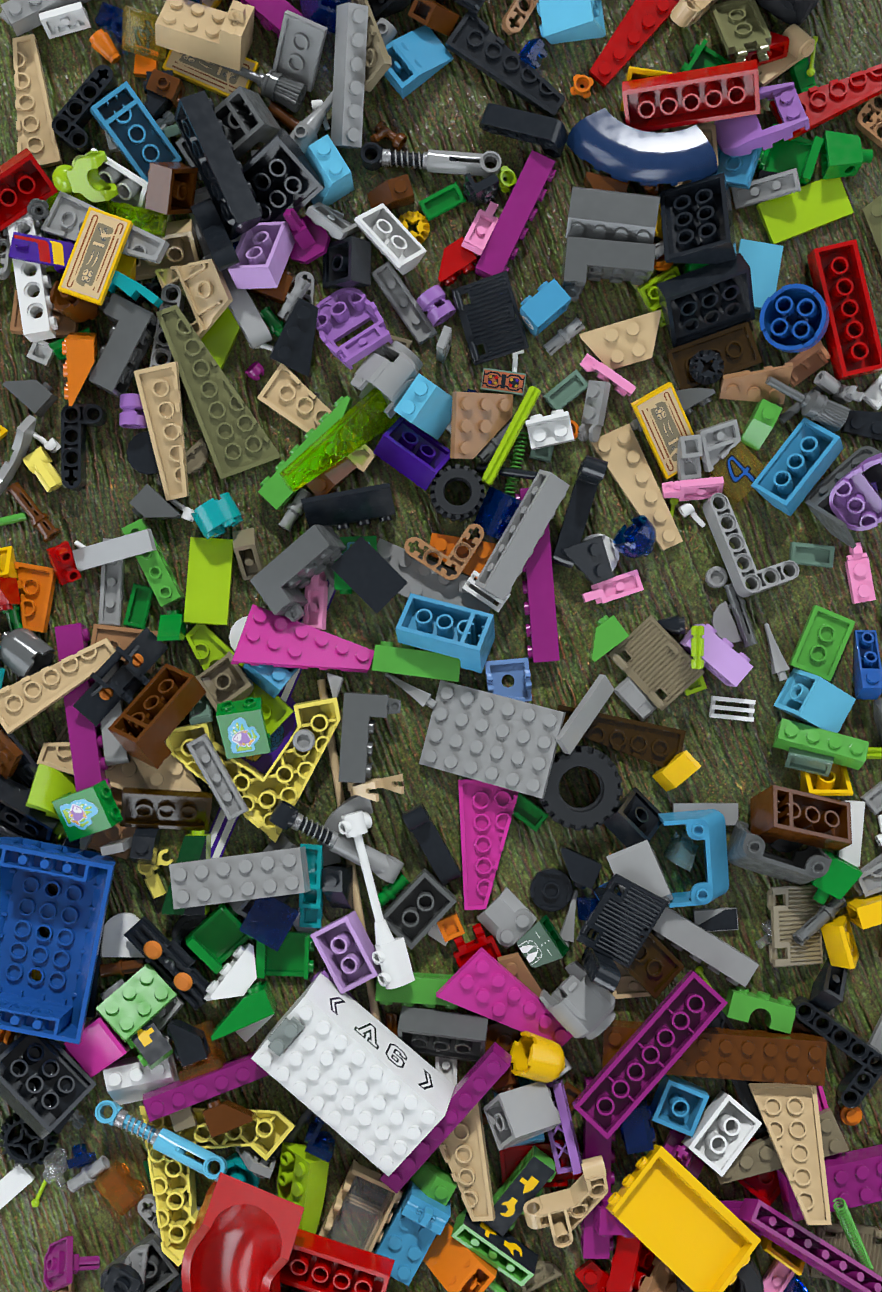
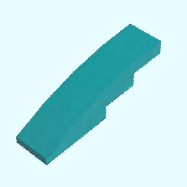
M115 271L108 289L112 294L119 287L135 301L140 295H143L157 308L164 302L140 283Z
M301 843L300 847H306L311 891L299 893V927L321 928L323 918V845Z

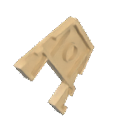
M214 259L155 270L162 289L167 284L181 282L196 318V321L190 325L200 339L203 338L233 301L224 276L218 270Z

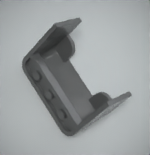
M864 446L855 451L805 497L807 507L830 534L851 548L856 547V544L849 532L850 529L831 510L829 496L834 485L848 472L867 458L882 453L871 446ZM878 463L862 473L870 483L876 482L878 491L882 493V465Z

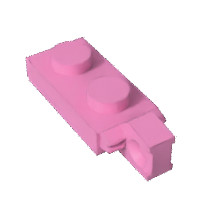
M490 201L486 211L482 209L478 211L463 240L462 247L481 256L498 222V217L494 216L498 204Z
M588 353L580 363V366L586 372L598 373L597 378L599 380L610 382L616 386L614 390L624 397L626 394L631 396L636 389V386Z
M722 476L662 483L661 491L664 499L678 498L679 501L709 499L715 493L723 492L724 480Z
M861 542L855 543L856 547L854 548L849 546L850 555L846 556L847 561H845L852 604L876 600L867 552L863 553Z
M636 569L591 585L592 591L581 595L584 602L595 599L596 604L642 591L644 588Z
M323 571L319 575H314L310 583L305 586V598L308 603L304 606L303 624L319 630H326L328 581H326V575Z

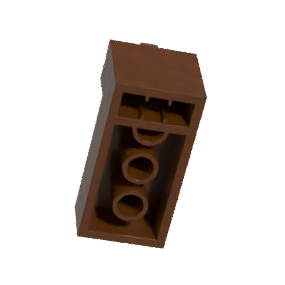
M166 663L108 730L129 755L158 769L163 761L172 753L164 741L199 702L206 691L194 675Z
M776 785L770 786L750 799L751 818L748 820L749 828H751V833L760 836L765 843L771 844L778 839L832 851H839L852 844L850 802Z

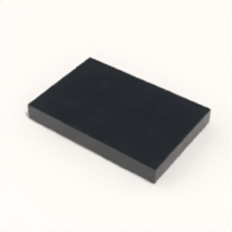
M362 536L331 566L376 613L408 583Z

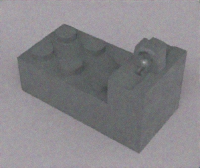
M239 86L215 107L214 112L217 119H220L223 123L224 134L233 145V154L236 160L258 142L266 144L281 130L260 95ZM183 137L180 138L176 145L189 165L196 167ZM198 171L197 177L199 178V180H202L200 173Z
M567 237L563 250L560 286L571 297V301H578L579 294L582 293L586 284V277L590 281L609 279V282L612 283L631 281L633 285H643L649 280L654 271L656 244Z
M113 293L111 298L105 297L102 306H99V308L116 325L110 330V339L107 345H103L99 352L100 358L97 364H94L89 372V381L98 388L120 399L121 394H126L135 376L134 371L138 370L154 339L157 317L152 312Z
M314 524L250 581L274 615H286L292 622H296L305 615L302 607L308 603L300 589L310 583L309 579L314 575L321 574L330 561L333 562L342 556L341 552L346 549V546L332 527Z
M344 693L338 782L366 783L367 778L372 776V763H368L369 756L373 755L374 742L370 741V734L374 733L375 720H371V717L387 718L389 714L400 713L401 700L390 698V694Z

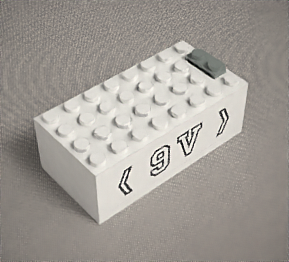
M321 973L270 1030L251 1058L388 1177L442 1120L455 1085L346 992L340 994L337 986Z

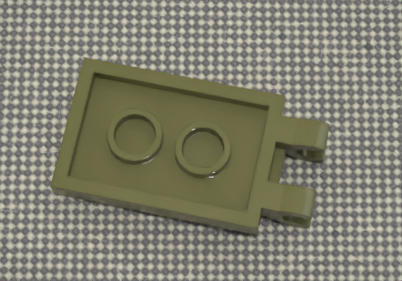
M731 0L710 6L711 17L728 55L735 54L736 63L746 61L745 56H748V52L756 50L759 62L769 60L767 51L770 49L769 45L771 44L772 37L755 0Z

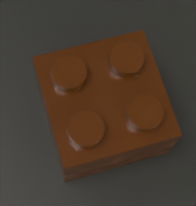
M150 162L145 208L166 215L193 213L191 206L194 205L198 168L179 162Z

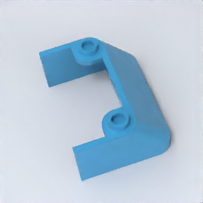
M716 809L658 813V818L664 826L686 824L688 836L693 840H703L706 882L696 883L691 888V891L672 893L674 899L670 901L668 906L674 908L705 905L725 894L729 889L726 824L723 814Z

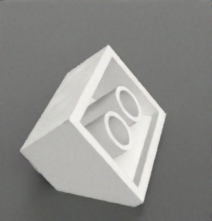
M107 157L108 161L103 162L98 167V173L105 182L115 183L119 194L106 202L139 221L152 211L145 208L148 182Z
M383 203L354 219L358 228L402 275L416 268L427 252Z
M173 1054L152 1070L148 1065L143 1067L137 1056L116 1060L102 1070L107 1092L113 1101L119 1105L143 1100V1094L179 1080Z
M720 1090L702 1114L693 1137L686 1135L681 1143L723 1177L762 1123L729 1094Z

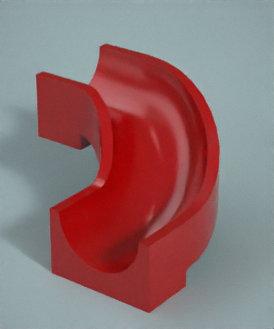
M220 1172L206 1193L184 1251L181 1270L183 1292H281L280 1270L289 1261L304 1207Z

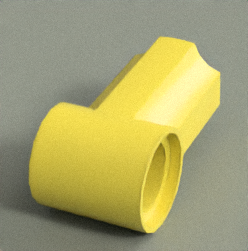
M42 446L22 458L25 465L37 476L48 493L62 486L61 477L52 465L51 457Z

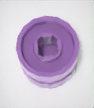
M440 285L429 288L416 300L422 311L428 312L427 318L433 327L444 323L456 312L451 301L445 300L446 294Z
M133 393L121 394L120 408L123 412L119 414V426L131 429L148 428L140 395Z

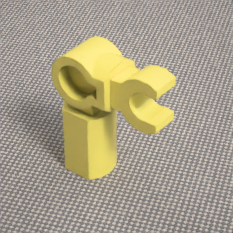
M163 849L158 853L156 865H137L139 873L146 877L144 881L152 899L166 893L158 873L155 874L154 871L160 868L159 865L168 866L174 861L173 859L169 861L163 859V854L167 853L169 849Z

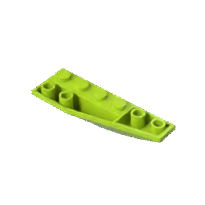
M285 1142L282 1143L277 1181L278 1197L304 1207L298 1229L316 1234L325 1198L330 1156L317 1146Z

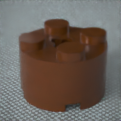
M57 280L54 283L50 292V301L54 304V308L77 323L96 318L99 305L59 292L58 286L60 282Z

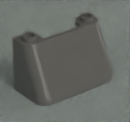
M737 820L727 846V857L731 864L799 886L821 878L828 872L832 859L821 848L807 845V848L802 851L794 850L791 859L764 851V840L760 836L750 833L748 830L749 825L746 822Z

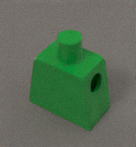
M834 131L824 132L822 137L824 139L820 149L822 179L854 176L858 173L863 163L872 162L873 150L862 149L861 138L858 135Z
M822 848L832 859L828 872L823 877L811 881V883L818 888L813 899L824 905L830 895L839 900L842 899L863 873L860 868Z

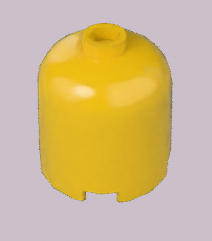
M521 1032L520 1035L522 1037L519 1042L514 1041L510 1051L512 1056L511 1063H513V1070L511 1072L516 1076L542 1083L555 1081L565 1068V1056L562 1047L558 1043L532 1032Z

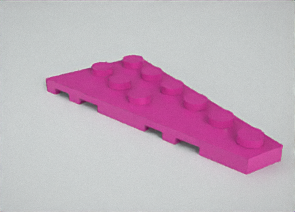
M252 604L231 664L246 663L251 666L262 664L308 669L309 667L319 668V670L340 669L346 672L367 673L373 659L374 650L301 622H292L288 617L274 615L272 611Z
M471 778L458 779L464 910H481L487 908L519 792Z
M482 947L436 992V997L518 1031H529L550 1039L561 1047L573 1037L548 1011L536 994Z

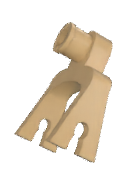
M403 774L385 778H374L367 780L366 783L347 782L351 797L358 795L378 802L379 794L369 792V790L384 788L404 794V786H396L394 784V781H403Z

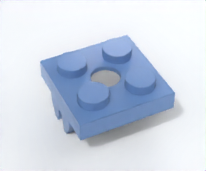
M528 658L486 661L487 692L523 702L532 701V683L530 680L531 673ZM511 675L514 678L513 686H503V676Z

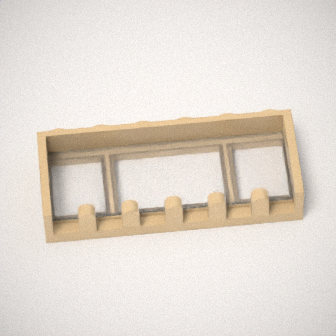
M354 1159L318 1235L374 1253L373 1247L375 1243L379 1244L384 1234L382 1228L385 1223L389 1224L393 1215L392 1207L394 1203L398 1205L403 1192L399 1191L396 1194L380 1180V1173L360 1165Z

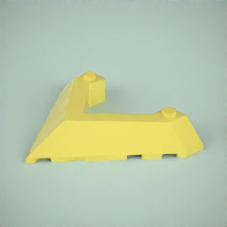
M337 697L317 699L294 705L298 728L266 775L240 757L227 759L224 747L215 741L211 722L176 727L165 740L166 745L171 750V755L174 758L176 757L188 770L208 784L186 746L187 743L207 733L249 808L247 812L243 813L244 817L258 829L260 828L276 843L283 829L270 822L269 818L279 800L295 806L341 720ZM301 729L310 730L315 736L314 746L306 752L298 751L293 745V736Z
M139 1106L140 1115H142L144 1123L147 1124L149 1122V1125H154L156 1129L160 1128L162 1130V1128H166L174 1132L170 1115L150 1122L145 1106ZM193 1108L197 1125L176 1132V1134L205 1149L250 1146L267 1161L296 1125L280 1111L251 1110L257 1116L254 1121L211 1138L202 1113L206 1108ZM145 1139L152 1191L157 1208V1223L162 1240V1252L179 1267L199 1212L197 1210L195 1170L153 1149V1145L147 1143ZM186 1152L187 1155L194 1158V1154Z

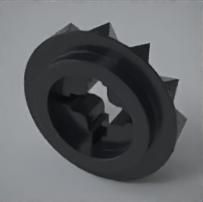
M711 349L701 350L692 357L689 371L696 382L710 385L721 378L724 372V361L719 353H715ZM712 360L713 362L710 367L712 371L707 370L701 373L704 367L702 362L708 363Z

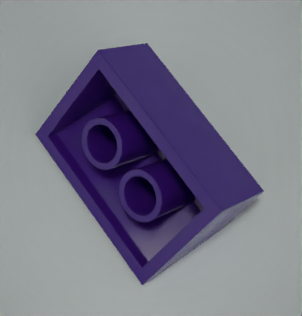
M402 416L383 434L373 452L381 460L391 465L425 491L430 487L438 472L443 470L451 459L450 450Z

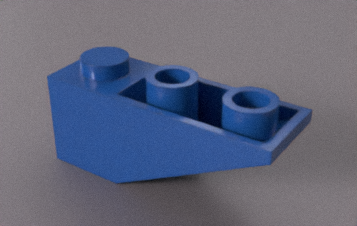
M854 630L853 684L855 699L876 700L882 693V666L876 630Z

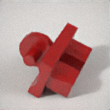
M68 541L46 549L60 585L63 586L82 577L80 571L77 570Z

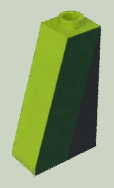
M192 830V833L185 835L176 863L211 859V834H205V830ZM170 882L162 907V914L206 915L210 912V905L174 909Z

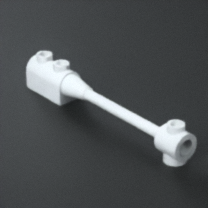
M363 810L342 815V821L339 822L338 828L341 834H346L347 838H354L375 918L376 951L372 953V959L375 964H380L382 973L378 974V982L381 986H385L386 989L404 986L415 981L404 937L394 938L386 920L383 918L362 834L367 833V829L372 826L371 816L369 813L363 812Z

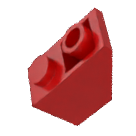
M463 237L444 248L438 276V285L440 287L452 285L456 282V277L462 273L467 275L475 269L477 258L472 251L461 246L464 240Z

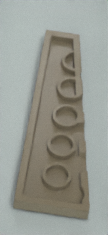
M342 0V4L350 2L369 6L364 91L371 92L391 67L392 59L388 55L368 0Z
M826 1108L820 1111L824 1157L848 1151L849 1148L831 1109ZM767 1135L747 1144L723 1177L716 1171L714 1172L721 1185L782 1169L783 1167L772 1140Z

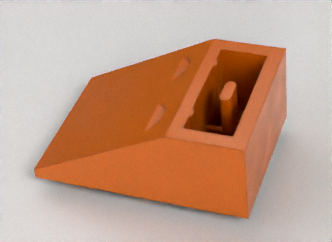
M70 332L67 338H64V341H62V354L67 356V360L63 364V377L68 380L66 386H64V399L68 400L69 406L73 405L97 358V333Z
M447 1223L441 1235H437L423 1259L424 1263L447 1292H484L496 1278L497 1269L451 1237L453 1227Z

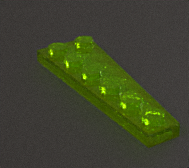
M372 389L279 473L290 490L295 492L384 430L390 428L396 422L394 416L391 419L387 417L384 410L388 404L379 389Z

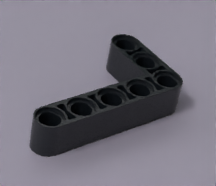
M588 455L582 460L552 555V563L572 569L574 563L567 555L562 553L561 549L581 542L597 486L604 478L608 461Z
M596 930L593 931L591 939L598 933ZM586 946L581 962L590 981L608 991L614 992L621 978V973L615 962Z
M796 997L792 1001L796 1008V1017L856 1060L839 1083L836 1093L845 1107H857L882 1075V1053L826 1011L810 1003L806 997ZM807 1005L808 1008L805 1012H798L799 1007ZM818 1019H826L823 1025H816ZM843 1031V1035L840 1038H834L836 1032ZM861 1044L859 1050L852 1051L854 1045ZM879 1057L878 1062L870 1063L872 1058ZM866 1074L864 1080L857 1081L858 1076ZM847 1092H853L851 1097L844 1098Z

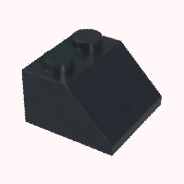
M350 236L329 243L327 252L323 255L322 288L342 289L353 287L359 289L370 286L371 242Z
M634 787L620 800L619 807H616L613 811L615 814L611 818L608 817L604 823L627 848L645 840L650 842L662 824L658 818V813L661 812Z

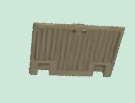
M652 615L608 654L612 658L611 660L648 696L647 698L661 711L705 673L703 669L691 668V660L693 658ZM624 650L631 657L628 662H625L619 655ZM659 688L667 695L663 700L655 693Z
M814 885L771 887L768 890L767 908L771 910L772 943L768 946L769 961L773 963V967L823 964L821 929L802 946L797 944L792 936L821 907V904L813 899L818 889ZM783 894V905H776V895ZM778 948H785V958H778Z
M836 1221L832 1225L817 1226L816 1236L856 1260L840 1221ZM855 1223L873 1265L872 1271L882 1277V1242H876L877 1239H882V1230H879L877 1226ZM825 1231L834 1232L835 1234L827 1235L825 1234ZM811 1267L810 1277L833 1280L814 1267Z

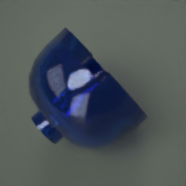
M639 515L631 519L633 523L628 528L626 525H623L613 539L614 547L622 555L629 558L649 555L653 551V546L656 542L657 533L655 527L645 515Z

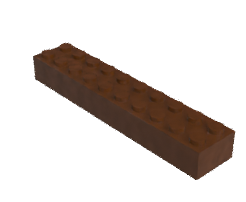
M613 1020L608 1028L602 1032V1069L644 1022ZM720 1027L705 1028L665 1075L825 1086L827 1041L818 1034H788L776 1031L721 1029Z

